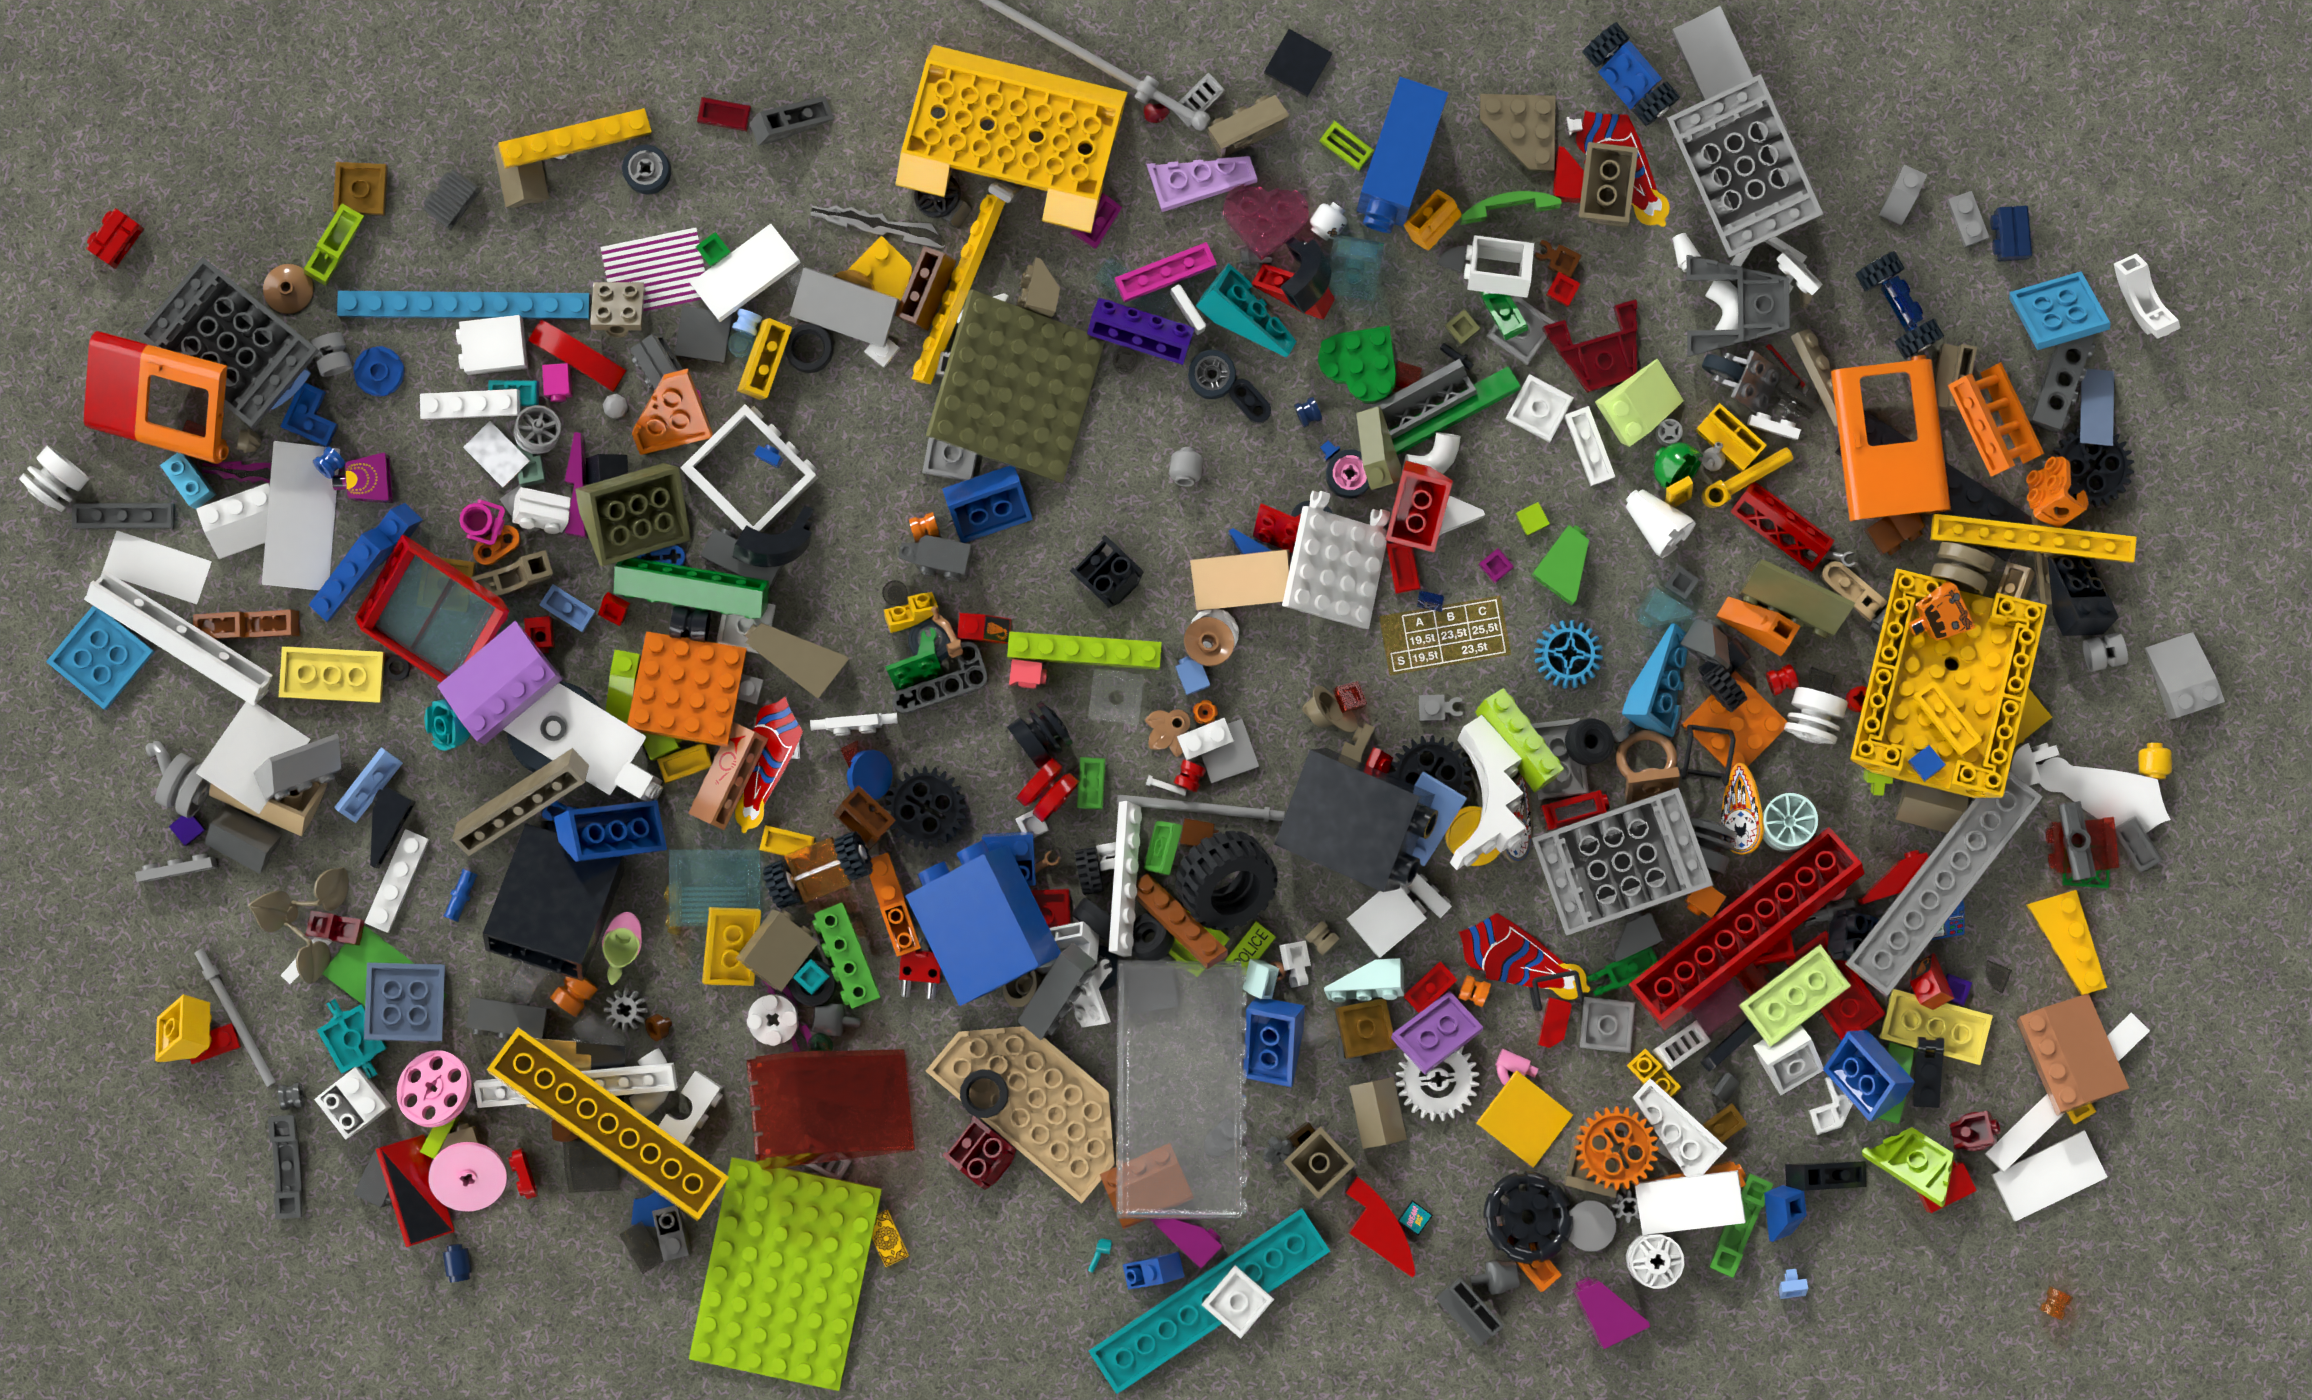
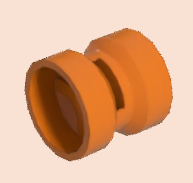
M933 512L925 514L922 518L913 517L909 519L915 543H918L925 535L940 536Z
M1466 975L1458 998L1464 1001L1471 1000L1475 1005L1483 1007L1491 984L1485 981L1478 982L1474 977Z

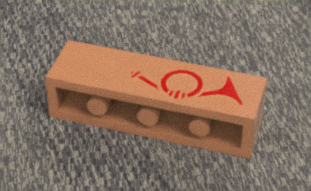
M733 722L728 747L720 746L688 814L725 830L768 738Z

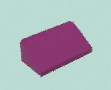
M1102 193L1092 232L1087 233L1073 229L1071 234L1096 249L1121 211L1122 206Z

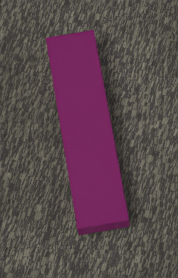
M574 432L565 477L567 484L574 485L565 533L569 536L588 539L587 531L579 513L575 491L576 488L586 486L584 436L581 433Z

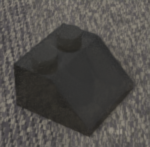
M585 1141L563 1142L564 1170L569 1193L621 1190L620 1166Z

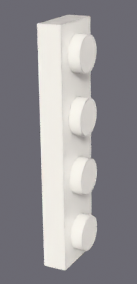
M518 389L420 394V419L423 420L518 416L520 413V390Z
M407 829L404 830L364 923L390 933L430 839Z

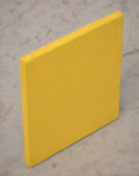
M1516 1070L1476 1124L1534 1168L1572 1118L1573 1114Z

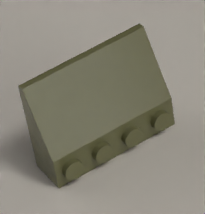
M662 463L575 489L580 516L598 562L602 567L691 540L679 467Z
M1763 559L1751 567L1738 594L1744 597V602L1756 606L1760 604L1768 610L1778 612L1800 625V628H1803L1805 625L1813 629L1812 634L1826 639L1827 636L1831 638L1836 634L1855 605V602Z

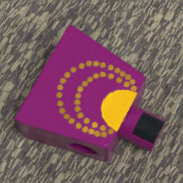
M386 453L348 461L345 463L346 474L334 475L332 477L333 489H347L348 498L353 501L393 503L390 456Z

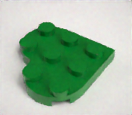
M1389 325L1339 333L1321 342V348L1318 352V363L1322 373L1337 384H1347L1351 395L1362 401V403L1376 404L1384 400L1391 394L1393 388L1396 387L1397 375L1391 328Z

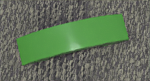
M1516 191L1503 193L1487 198L1472 206L1461 215L1460 225L1485 221L1487 210L1533 203L1534 211L1541 212L1559 209L1562 202L1558 197L1541 192Z
M1751 1173L1748 1174L1745 1180L1746 1185L1741 1188L1746 1222L1724 1225L1709 1268L1731 1278H1734L1743 1256L1742 1252L1759 1212L1765 1205L1764 1192L1771 1190L1773 1183Z

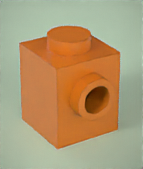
M1710 886L1687 894L1684 901L1689 904L1686 908L1695 915L1700 916L1702 913L1707 918H1712L1726 896Z

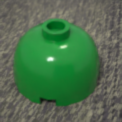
M1682 442L1670 444L1666 448L1661 447L1654 457L1656 459L1654 463L1656 481L1666 489L1687 476L1692 479L1701 466L1702 462L1698 458L1703 457V454L1689 444Z

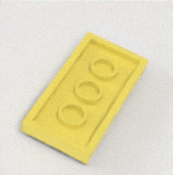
M282 647L279 697L382 703L385 652Z
M1892 989L1879 1038L1916 1048L1917 1037H1926V1040L1944 1038L1943 1056L1980 1065L1993 1015L1948 1003L1931 1010L1920 1005L1915 994Z

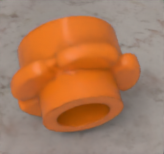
M1202 700L1201 703L1195 704L1193 708L1194 719L1199 724H1210L1215 721L1218 709L1211 701ZM1204 710H1207V715L1203 714Z

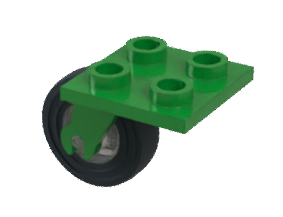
M932 618L914 625L909 633L908 644L914 656L885 666L896 691L912 687L914 684L922 681L936 679L938 675L944 674L940 661L949 656L946 644L951 643L945 630L936 624Z

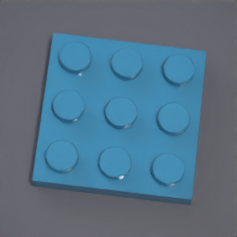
M2082 271L2009 292V300L2037 351L2110 330V321Z
M93 605L46 662L102 709L107 710L155 651L118 620Z

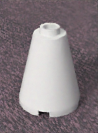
M1635 490L1626 499L1628 502L1626 509L1656 555L1660 558H1664L1678 548L1675 545L1681 539L1685 541L1696 525L1690 516L1645 490H1640L1639 492Z

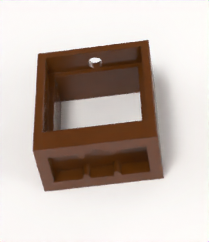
M859 785L843 800L833 814L851 832L857 831L869 849L887 833L896 821ZM870 806H873V807L875 808V810H874V811H870V810H869V807H870Z

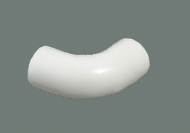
M1713 281L1705 296L1716 302L1722 309V317L1715 330L1738 329V288L1730 281Z
M1436 432L1432 451L1425 456L1407 454L1404 459L1403 468L1405 461L1430 466L1444 474L1454 463L1459 450L1461 436Z
M658 1048L638 1060L640 1066L665 1064L667 1061ZM669 1091L634 1094L629 1099L634 1109L642 1116L647 1117L664 1103Z

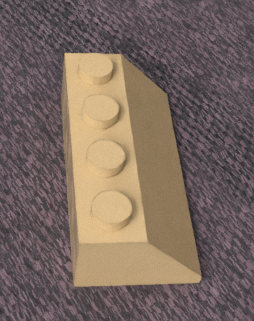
M314 782L311 788L302 792H298L295 789L290 791L289 796L280 800H276L273 797L268 800L260 814L254 812L212 783L210 784L209 796L302 836L317 811L327 788V783Z

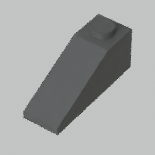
M822 96L761 111L752 119L750 126L757 144L760 146L783 140L832 121L834 117L826 97Z

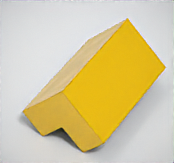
M1720 403L1695 429L1712 447L1715 446L1716 442L1722 443L1723 448L1721 451L1724 453L1725 458L1740 472L1744 471L1767 446Z

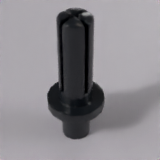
M1446 343L1441 345L1440 350L1455 361L1460 359L1465 368L1468 370L1472 369L1474 364L1467 360V354L1461 355Z

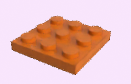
M1736 671L1731 674V677L1737 681L1736 683L1740 685L1747 696V700L1731 713L1711 694L1681 724L1686 730L1688 725L1732 730L1736 742L1731 771L1737 763H1744L1748 767L1781 734L1785 723H1787ZM1693 730L1694 738L1726 769L1730 747L1729 735Z

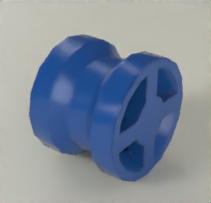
M327 447L321 457H316L313 460V464L322 475L331 479L337 469H342L345 466V461L334 449Z

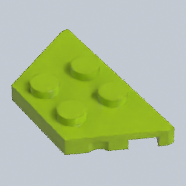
M1911 1127L1902 1131L1897 1136L1884 1139L1881 1145L1872 1149L1866 1147L1862 1150V1156L1939 1206L1943 1207L1945 1205L1954 1163V1153Z

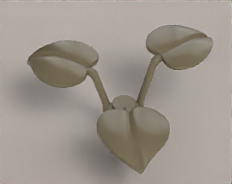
M344 867L329 869L317 878L314 886V895L318 899L316 901L297 902L293 900L291 902V898L286 892L273 891L260 896L248 904L262 930L271 933L279 930L284 925L293 930L307 943V946L299 949L297 953L296 967L300 977L308 984L316 982L329 965L331 958L330 949L322 941L312 943V940L295 927L292 922L298 917V906H319L322 904L325 910L332 911L343 903L349 887L348 874Z

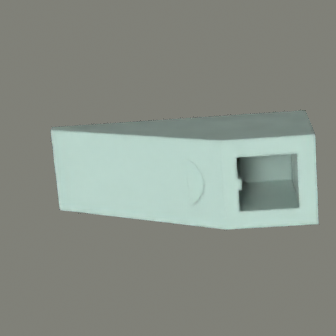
M1400 958L1374 960L1324 987V991L1328 1000L1333 1002H1345L1347 999L1369 1001L1372 998L1381 997L1386 1000H1394L1397 997L1404 996V966Z

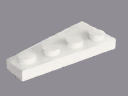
M1649 1079L1633 1096L1634 1101L1654 1128V1131L1685 1177L1703 1175L1727 1149L1653 1080Z

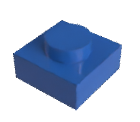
M767 444L765 448L758 445L754 453L756 458L778 469L783 462V458L778 455L780 451Z

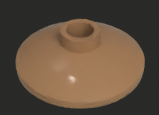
M284 264L274 268L267 275L263 285V294L268 305L275 311L283 314H293L303 310L311 301L314 291L312 279L304 274L303 268L293 264ZM289 283L291 286L290 290L284 292L282 289L283 285Z
M1204 617L1195 620L1189 625L1184 635V646L1188 655L1195 662L1205 666H1216L1225 662L1232 654L1234 637L1232 631L1224 622L1216 618ZM1203 642H1210L1212 647L1206 648Z

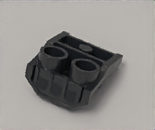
M1106 535L1102 537V541L1076 568L1073 567L1070 570L1108 608L1121 603L1138 586L1144 573Z
M1846 909L1837 911L1829 924L1827 949L1835 960L1848 961L1880 919Z

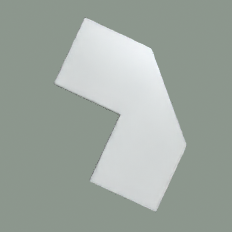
M1826 1077L1825 1081L1833 1103L1808 1110L1816 1135L1841 1128L1853 1105L1852 1101L1830 1077Z

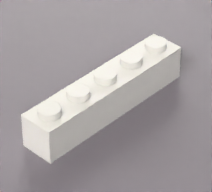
M1416 874L1413 882L1407 888L1441 918L1452 907L1450 905L1451 901L1446 896L1441 897L1438 894L1439 890L1434 885L1430 886L1425 876Z

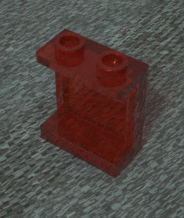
M2114 817L2085 820L2086 829L2091 838L2090 848L2095 871L2118 869L2119 858ZM2051 822L2049 828L2045 829L2047 844L2051 843L2052 854H2048L2049 868L2054 869V874L2071 873L2067 849L2063 844L2064 834L2061 822ZM2079 834L2072 836V845L2076 848L2082 845V838Z

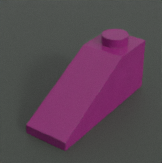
M1157 1214L1149 1218L1200 1268L1222 1247V1244L1219 1242L1222 1238L1212 1228L1207 1231L1202 1226L1163 1214Z

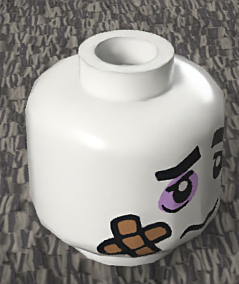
M1334 202L1330 206L1324 203L1321 204L1310 219V224L1313 226L1311 230L1326 241L1329 238L1336 239L1347 224V219L1343 215L1345 210Z

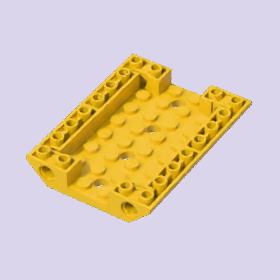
M1896 568L1850 760L1872 773L1972 798H2002L2047 605L1996 593L1993 599L1959 590L1975 628L1941 640H1934L1928 635L1927 631L1915 637L1908 623L1920 617L1915 605L1944 584L1946 580ZM1947 659H1954L1958 663V669L1954 671L1948 670L1944 662ZM1934 680L1982 739L1979 745L1962 757L1959 756L1913 698L1914 694ZM1930 745L1946 765L1924 782L1908 761Z

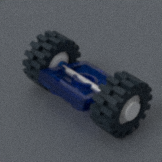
M1893 251L1871 262L1856 272L1855 275L1865 292L1882 284L1881 291L1905 332L1909 331L1894 341L1903 358L1907 359L1943 338L1944 334L1935 319L1917 326L1923 320V310L1917 301L1913 302L1909 295L1911 291L1907 282L1904 279L1901 280L1898 275L1895 276L1903 271L1905 267L1896 252Z

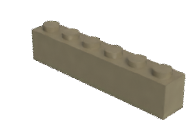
M573 748L459 820L456 824L452 840L468 856L472 855L585 783L589 764Z

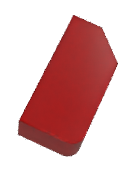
M1548 997L1537 1045L1551 1048L1564 1040L1571 1012V1004L1569 1002Z

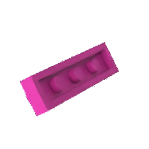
M1207 242L1115 277L1114 282L1123 302L1126 303L1216 268L1217 263Z

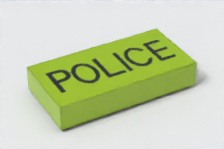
M1256 921L1225 962L1245 977L1249 960H1258L1276 936Z

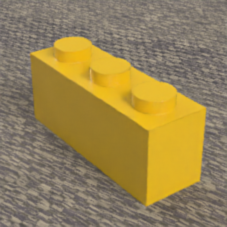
M771 318L761 321L737 389L738 392L758 400L768 397L792 329L791 326Z

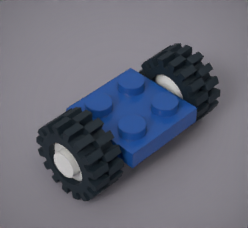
M1616 22L1595 37L1582 53L1595 68L1610 58L1598 73L1630 110L1635 107L1633 109L1634 114L1645 126H1648L1670 109L1679 100L1680 95L1668 81L1652 91L1662 78L1636 47L1628 41L1630 37Z

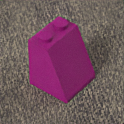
M1588 1276L1575 1283L1577 1287L1573 1288L1572 1291L1599 1346L1603 1349L1651 1327L1645 1318L1599 1280L1589 1278Z

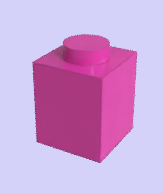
M569 364L542 365L544 396L547 399L551 398V402H565L566 397H573L571 367Z

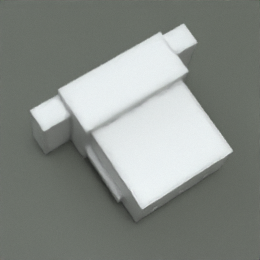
M1569 117L1566 118V129L1568 130L1569 137L1574 132L1582 131L1581 119L1572 120Z

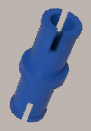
M462 869L455 890H451L450 894L452 897L443 915L444 917L459 922L466 901H470L471 897L469 894L478 876L477 874Z

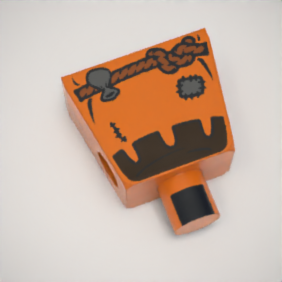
M1950 581L1945 582L1919 601L1915 606L1920 617L1908 623L1915 637L1927 631L1928 635L1934 640H1941L1975 628L1957 586Z

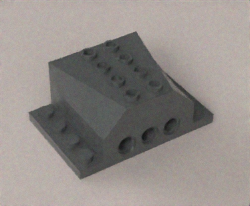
M204 257L197 262L137 333L149 345L226 365L224 406L253 429H255L319 352L315 346Z

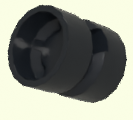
M674 606L669 636L679 639L681 637H689L692 641L705 643L709 634L711 612L697 609L691 612L687 607Z

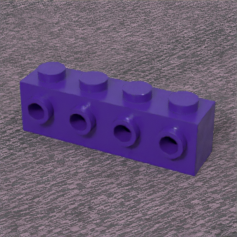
M1098 298L1090 319L1087 335L1183 365L1195 328L1110 300Z

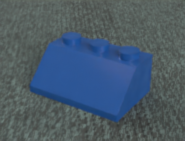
M1007 466L942 489L961 543H966L1033 520L1015 467Z
M1868 1030L1848 1031L1823 1068L1825 1073L1869 1122L1876 1120L1902 1102L1915 1083Z

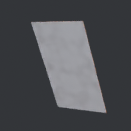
M491 421L463 447L502 487L530 461Z

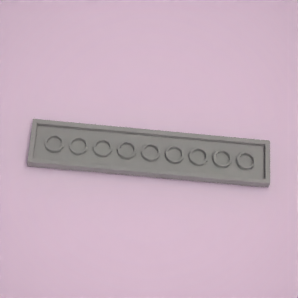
M2009 771L2002 798H1975L1845 965L1883 995L1888 996L2042 799V796Z

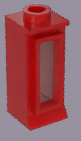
M1601 790L1540 806V811H1543L1547 825L1545 826L1546 831L1606 813V810L1610 809L1607 795H1602Z

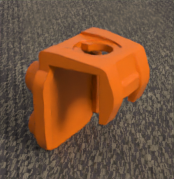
M2051 457L2046 461L2044 468L2038 471L2033 470L2028 474L2026 478L2029 486L2027 501H2029V506L2034 510V516L2037 519L2061 528L2087 510L2088 498L2084 490L2077 494V500L2068 494L2071 486L2070 462L2064 457ZM2056 506L2059 507L2057 508L2058 514L2055 513Z

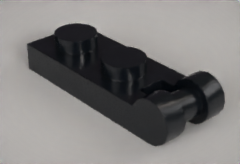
M1917 1037L1913 1090L1914 1107L1940 1108L1944 1038L1926 1040V1037ZM1934 1050V1055H1925V1051Z

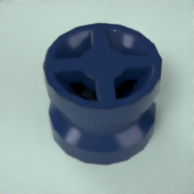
M1313 397L1308 398L1307 402L1303 404H1294L1295 411L1304 428L1309 426V423L1314 420L1317 422L1322 420V415Z

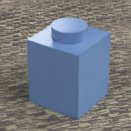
M1190 656L1178 660L1180 665L1175 666L1186 696L1210 687L1209 680L1201 664L1195 662Z

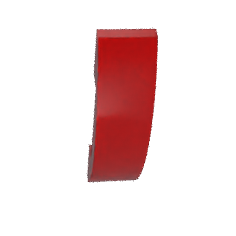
M542 319L528 339L532 344L568 363L612 392L615 391L627 372L605 356Z

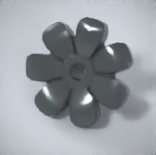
M1271 1137L1268 1140L1270 1147L1264 1149L1262 1157L1265 1162H1271L1272 1165L1279 1163L1280 1159L1283 1162L1289 1154L1293 1153L1294 1147L1289 1140L1280 1143L1277 1137Z

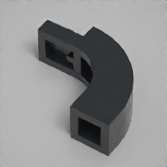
M1292 236L1285 244L1293 258L1301 266L1280 287L1290 304L1302 313H1305L1317 303L1327 290L1331 280V267L1314 239L1307 243L1304 240L1300 242Z
M805 505L793 526L781 534H765L746 525L735 543L732 557L746 564L758 567H777L794 561L809 546L812 535L810 531L815 523L812 520L814 509Z

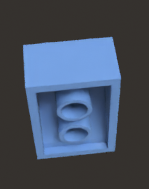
M1422 772L1414 786L1435 794L1430 808L1438 811V819L1432 833L1427 839L1419 837L1412 854L1420 859L1421 865L1425 866L1467 798L1427 773Z

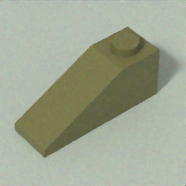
M1381 406L1356 413L1362 463L1370 489L1373 490L1399 481L1403 471Z

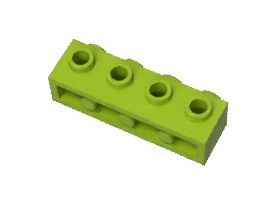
M1504 688L1486 698L1476 709V715L1478 717L1482 715L1522 758L1517 769L1534 793L1553 782L1564 770L1558 757L1553 755L1543 737L1538 735L1528 717L1520 711L1514 698Z

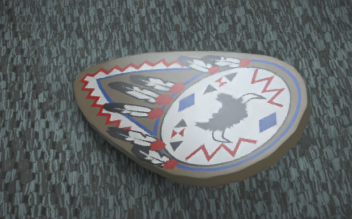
M1517 774L1513 782L1520 788L1523 795L1519 801L1520 807L1513 814L1525 826V830L1521 835L1522 841L1515 848L1510 849L1508 847L1502 852L1510 862L1521 863L1528 857L1532 845V805L1529 785L1521 774Z

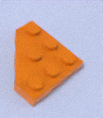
M689 369L664 374L632 430V436L640 455L712 437L713 432Z

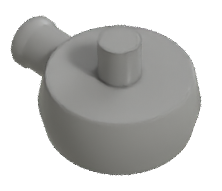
M1716 442L1714 447L1708 448L1703 452L1701 461L1706 469L1717 471L1724 466L1725 455L1721 451L1723 448L1722 443Z

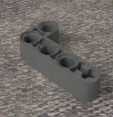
M972 642L961 644L962 650L970 647L976 653L975 657L969 661L964 660L962 655L957 656L961 670L898 691L892 699L895 710L900 714H910L985 688L988 683V674L977 645ZM976 671L981 672L984 676L983 681L977 685L970 682V675ZM949 680H957L960 685L959 689L954 693L948 692L946 690V683ZM926 688H933L935 690V697L931 701L922 699V691ZM916 691L917 698L921 703L920 705H917L914 700L908 703V708L906 709L902 705L898 706L902 696H905L907 699L914 698L912 692Z

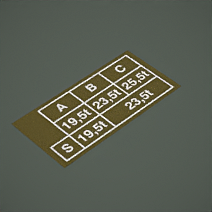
M1501 595L1379 616L1389 676L1511 655Z

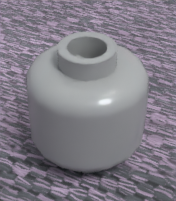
M1183 447L1172 454L1169 475L1177 485L1192 486L1201 479L1203 458L1194 448Z

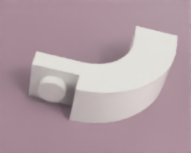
M2137 253L2114 263L2120 289L2134 318L2147 335L2152 333L2158 339L2180 329L2179 320L2163 305L2154 289L2148 264Z

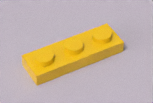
M1935 680L1914 694V700L1960 757L1982 742L1981 737Z

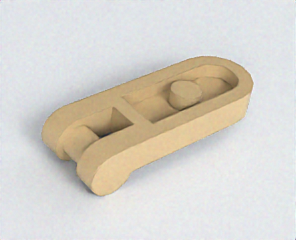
M1834 561L1828 563L1823 568L1821 574L1823 582L1836 594L1855 602L1853 608L1867 621L1871 622L1876 617L1875 613L1879 608L1882 609L1887 604V601L1844 564ZM1866 597L1872 601L1867 607L1862 603Z

